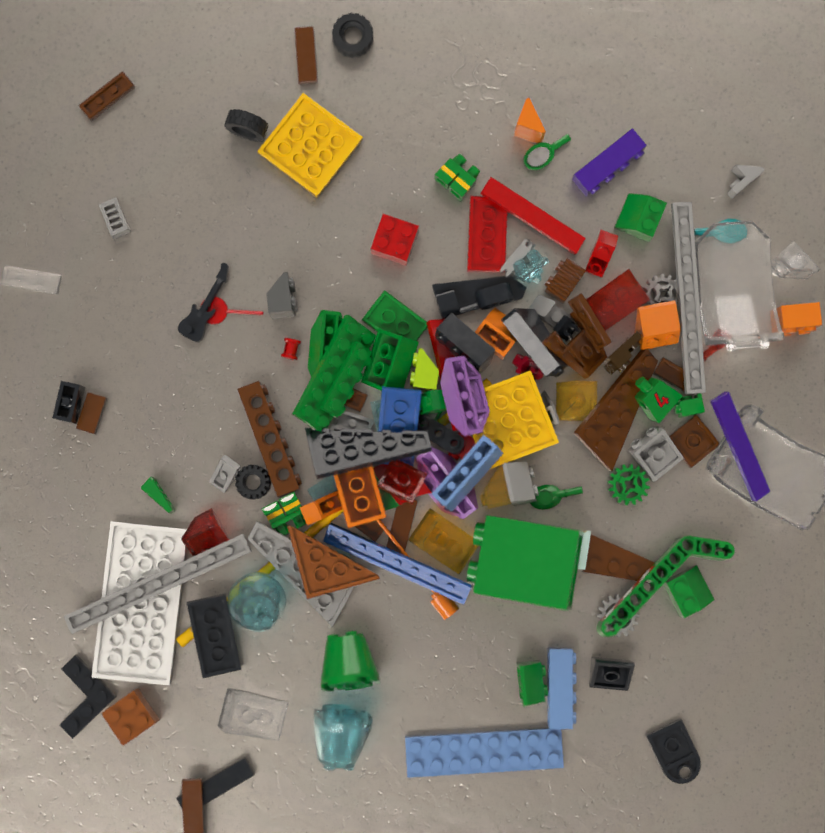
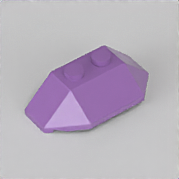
M464 356L447 358L440 384L449 421L464 436L482 433L490 411L481 374Z
M432 447V452L420 454L416 457L418 475L432 493L457 466V463L450 455ZM474 487L452 512L432 496V493H429L442 512L458 516L461 519H465L478 509Z

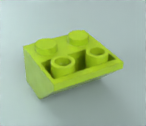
M419 348L418 353H414L413 367H416V370L411 372L410 385L413 386V389L421 390V392L436 390L439 370L425 351Z

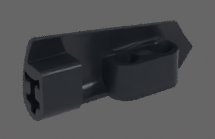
M511 275L508 278L501 276L432 285L442 319H446L451 313L456 316L473 310H486L520 300L527 289L526 286Z

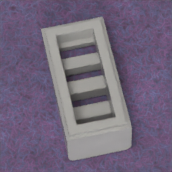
M116 197L99 204L113 239L131 232ZM115 204L114 208L105 210L106 207ZM115 211L118 212L117 214L108 217V214L113 213ZM120 217V220L111 223V220ZM121 223L123 224V226L117 229L113 228L114 226H117Z

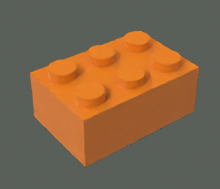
M372 466L334 475L348 528L386 518Z

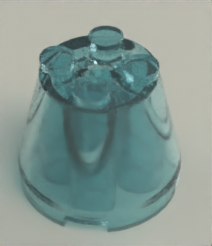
M252 572L233 583L228 593L227 604L230 616L236 624L250 631L261 632L271 629L280 620L285 611L286 596L283 587L273 576L262 572Z
M339 704L323 705L322 709L314 710L313 724L317 760L324 764V769L335 770V768H343L347 771L354 770V766L372 728L373 717L368 712L363 710L359 713L356 710L350 709V706Z

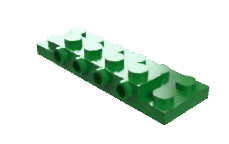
M345 315L292 415L322 432V428H328L333 417L341 416L345 411L344 404L346 400L350 399L354 394L353 387L355 383H358L363 377L361 373L363 368L371 362L370 355L372 351L369 349L376 335L350 315Z

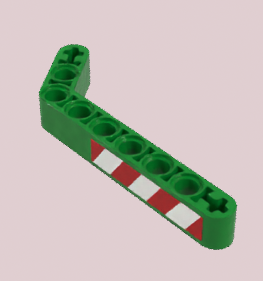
M684 536L677 539L598 622L596 627L598 634L602 637L616 635L690 556L723 561L733 557L735 553L734 546L726 541L695 536ZM683 541L688 543V550L684 549ZM702 544H705L707 547L706 553L701 549ZM722 548V550L725 551V554H724V552L716 551V550ZM671 554L676 557L675 564L670 561ZM658 568H661L663 571L662 577L657 575ZM645 581H647L650 584L649 591H646L644 589ZM632 595L636 596L637 598L636 605H633L631 603L630 599ZM619 609H622L624 612L623 619H620L617 615ZM611 624L608 628L610 631L606 632L605 629L607 627L605 625Z

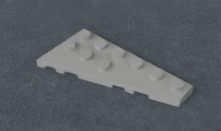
M257 521L248 536V540L333 627L354 586L307 599L291 539Z

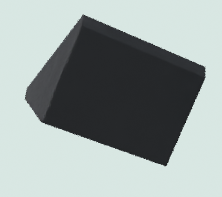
M591 657L589 687L628 691L635 663L630 660Z

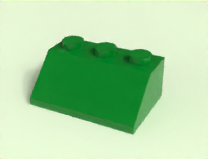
M379 328L371 350V362L365 368L361 383L382 391V387L404 388L419 342Z

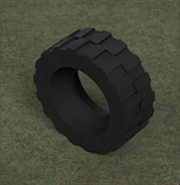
M359 13L342 15L333 25L332 38L334 46L345 57L353 58L365 55L370 50L371 44H373V28L370 25V21L365 16L359 15ZM349 27H357L362 32V38L356 44H349L344 39V32Z
M239 109L230 110L224 127L229 132L243 139L255 142L264 140L269 126L261 117Z

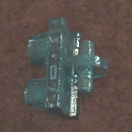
M532 249L526 254L529 259L527 264L524 260H518L513 264L515 273L512 276L515 280L520 279L528 283L532 281L539 283L542 280L540 276L543 273L542 268L550 261L547 257L541 256L538 250Z

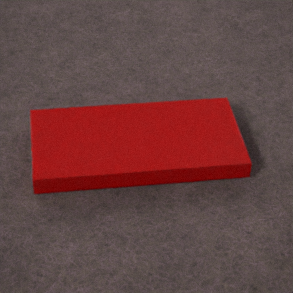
M470 196L467 271L500 273V269L506 262L508 211L484 196Z

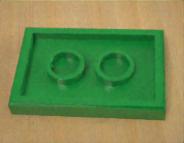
M385 290L362 318V321L376 332L380 328L418 341L428 328L427 321Z

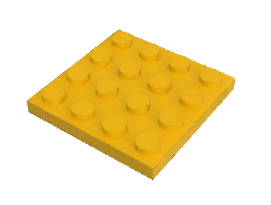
M303 93L257 152L318 198L361 143L363 137Z
M531 371L484 388L490 412L483 427V432L472 434L476 444L485 435L503 452L502 456L490 469L559 443Z

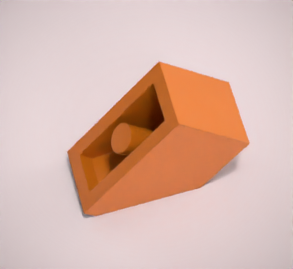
M338 490L300 507L307 525L342 510Z

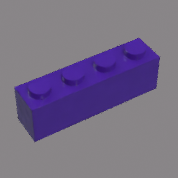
M632 128L576 172L572 180L585 196L590 193L594 195L601 189L600 185L602 183H609L616 177V172L619 170L623 172L630 166L629 162L631 160H638L645 154L644 149L647 145Z

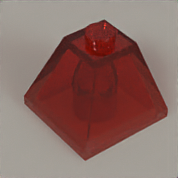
M212 508L194 517L181 538L193 557L230 540Z

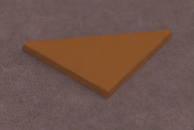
M287 526L307 599L380 579L379 575L295 527Z

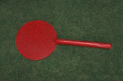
M215 297L207 312L215 309L216 313L207 323L212 325L219 324L225 320L227 313L263 315L264 312L228 309L224 300Z

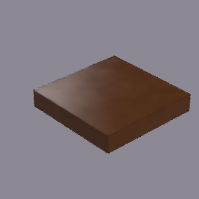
M697 414L669 436L689 468L695 466L721 445Z

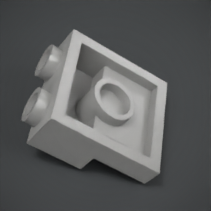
M659 426L650 427L646 431V436L642 439H635L631 443V448L628 449L653 482L684 459L665 430Z

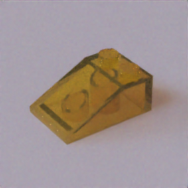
M429 508L408 539L457 574L462 572L478 546L473 545L472 536L431 508Z

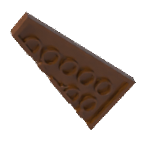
M648 349L639 351L573 433L608 471H613L640 406L635 399V395L640 389L635 383L640 377H644L648 381L652 377L658 360Z

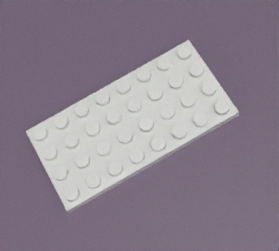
M111 522L101 599L185 561L189 529ZM182 584L98 622L92 678L171 685Z

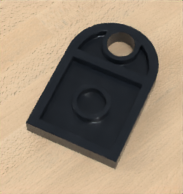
M678 719L646 734L654 755L664 775L669 780L678 784H685L697 777L701 768V760L682 719ZM683 767H688L690 774L685 778L681 777L680 770Z

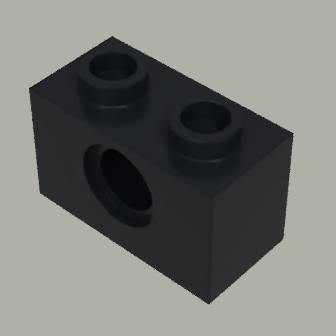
M61 381L52 419L77 424L85 387Z

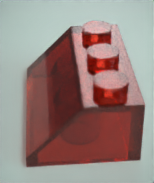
M630 269L586 299L605 331H608L635 312L638 307H642L651 300Z

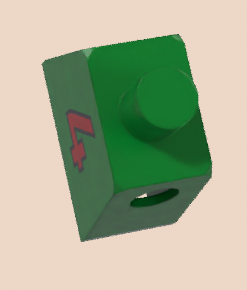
M640 377L635 383L640 389L635 395L636 401L647 417L656 423H660L683 397L669 385L653 377L648 381L644 377Z

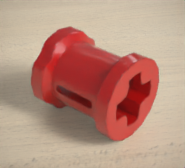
M284 338L285 347L281 357L297 360L298 345L301 344V341Z

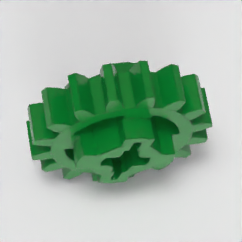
M623 464L621 465V470L615 468L616 474L611 473L609 475L613 479L607 481L608 484H611V488L607 490L613 491L611 498L617 497V503L623 500L625 506L629 504V501L632 505H636V499L642 502L641 496H647L648 494L645 492V489L650 488L645 483L649 481V478L644 479L643 477L646 472L640 473L639 466L633 469V464H629L628 468ZM624 472H631L626 478L620 476ZM637 478L640 480L641 487L637 483ZM631 480L630 485L632 486V488H628L626 490L627 485L625 484V482ZM616 483L619 484V487H620V491H619V492L617 491ZM630 492L637 494L631 498L626 497Z

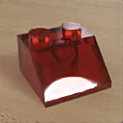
M400 460L391 461L377 487L413 504L427 474Z

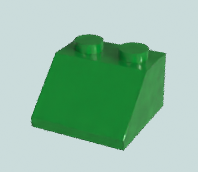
M629 193L614 228L650 242L667 202L650 195Z
M697 565L669 578L663 584L679 617L682 618L702 610L715 600Z
M540 660L516 662L521 704L523 706H530L545 702V696H548L547 684H543V677H546L545 665H542Z

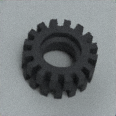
M258 465L244 466L238 471L237 477H235V486L238 493L247 499H260L270 489V476L263 467ZM257 475L260 478V486L257 489L251 490L246 486L248 476Z

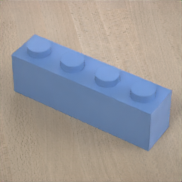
M483 435L431 495L452 512L502 456L503 452Z
M547 648V726L549 729H573V724H576V712H573V704H576V692H573V684H576V672H573V664H576V653H573L572 648Z

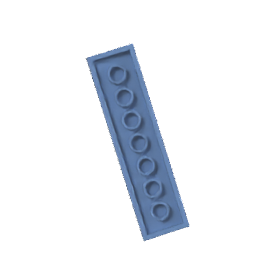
M538 728L405 737L407 778L564 768L561 729Z

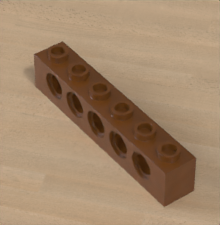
M256 381L238 388L237 390L277 497L300 490L299 485L302 484L299 474H295L293 467L296 465L292 455L288 456L286 449L289 446L286 438H281L279 431H282L279 420L274 419L273 413H275L272 402L268 403L266 396L269 393L266 385ZM256 398L262 399V405L259 408L253 406V401ZM262 416L269 417V423L265 426L260 425L259 422ZM275 434V442L268 444L266 441L267 435ZM277 451H280L283 455L279 462L273 460V454ZM283 469L289 471V477L286 480H282L279 476L280 471Z

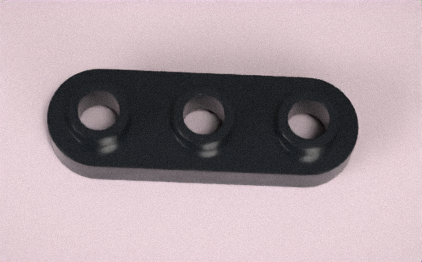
M428 415L419 416L417 431H427L430 441L451 454L457 455L464 451L466 443L459 434ZM426 421V425L421 427V422ZM438 431H442L440 436H436ZM453 441H458L456 446H452Z

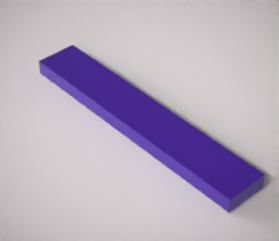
M725 391L710 402L752 501L756 502L771 491L731 395Z

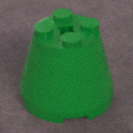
M349 631L345 633V636L339 637L338 634L327 636L320 680L322 691L332 692L334 688L349 691L372 687V682L380 683L379 672L363 634H357V631Z

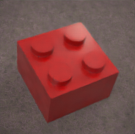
M383 214L370 249L371 254L407 266L419 232V225Z

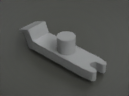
M528 239L524 240L502 266L500 273L507 271L505 277L508 278L536 245Z

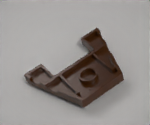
M572 311L570 316L581 331L567 345H565L556 331L550 333L542 341V344L586 379L604 362L607 354L604 348L596 349L577 316Z

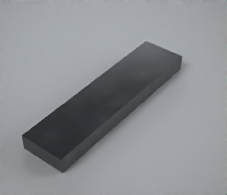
M246 757L202 782L203 805L255 775ZM180 795L176 799L182 808V795Z

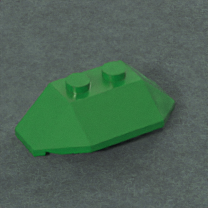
M321 310L311 328L308 370L311 377L343 320L340 312Z

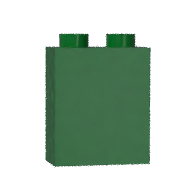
M486 515L485 523L477 522L475 526L473 545L481 546L479 561H470L467 583L474 585V594L571 610L584 532Z

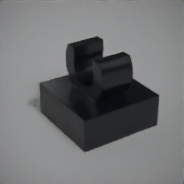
M564 315L553 328V331H556L559 337L567 342L568 339H573L572 334L575 331L579 332V329L568 316Z

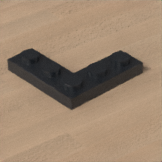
M75 655L61 668L87 696L59 724L72 739L117 697L100 678H92V670L78 655Z

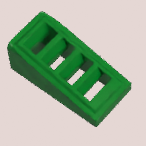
M152 476L149 477L141 486V489L165 511L174 513L173 505L157 480Z

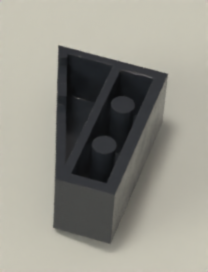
M453 313L436 328V339L442 345H445L455 357L464 356L480 374L491 364L495 349Z

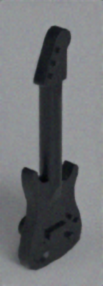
M226 263L221 264V269L216 276L217 280L200 309L197 310V305L193 304L190 314L178 325V331L184 337L194 342H200L203 339L206 324L216 313L215 309L207 312L223 283H227L229 266Z

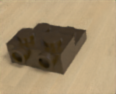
M638 332L603 362L605 370L610 375L617 370L620 373L631 363L629 360L633 357L631 352L640 345L638 341L642 338Z

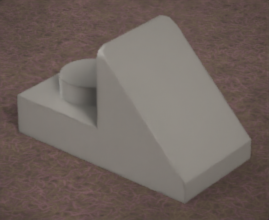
M735 165L732 172L738 179L730 185L731 190L727 194L733 199L760 176L765 169L763 167Z
M539 294L529 307V309H535L541 320L552 328L556 326L564 315L570 316L556 306L555 301Z
M224 455L209 483L225 493L235 480V477H237L238 471L241 470L240 465Z

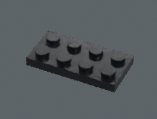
M226 593L188 601L187 608L202 678L241 670Z

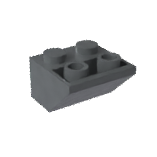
M284 272L266 293L268 313L272 319L294 317L295 311H298L297 300L292 293L296 292L295 281H293V277L289 276L288 272Z

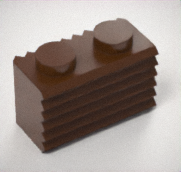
M568 258L565 262L562 260L555 268L557 273L554 278L550 276L544 284L547 287L545 293L562 304L565 303L586 272L585 269Z

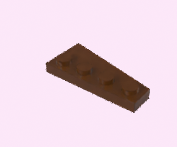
M590 535L586 568L582 572L638 581L655 562L594 535ZM658 568L657 575L661 577L662 569Z

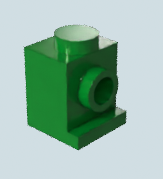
M701 393L694 395V399H692V395L682 397L681 401L677 402L673 407L675 414H678L679 418L705 412Z

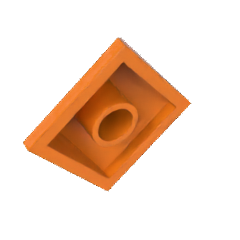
M527 98L518 119L514 136L536 144L542 143L546 131L530 98Z

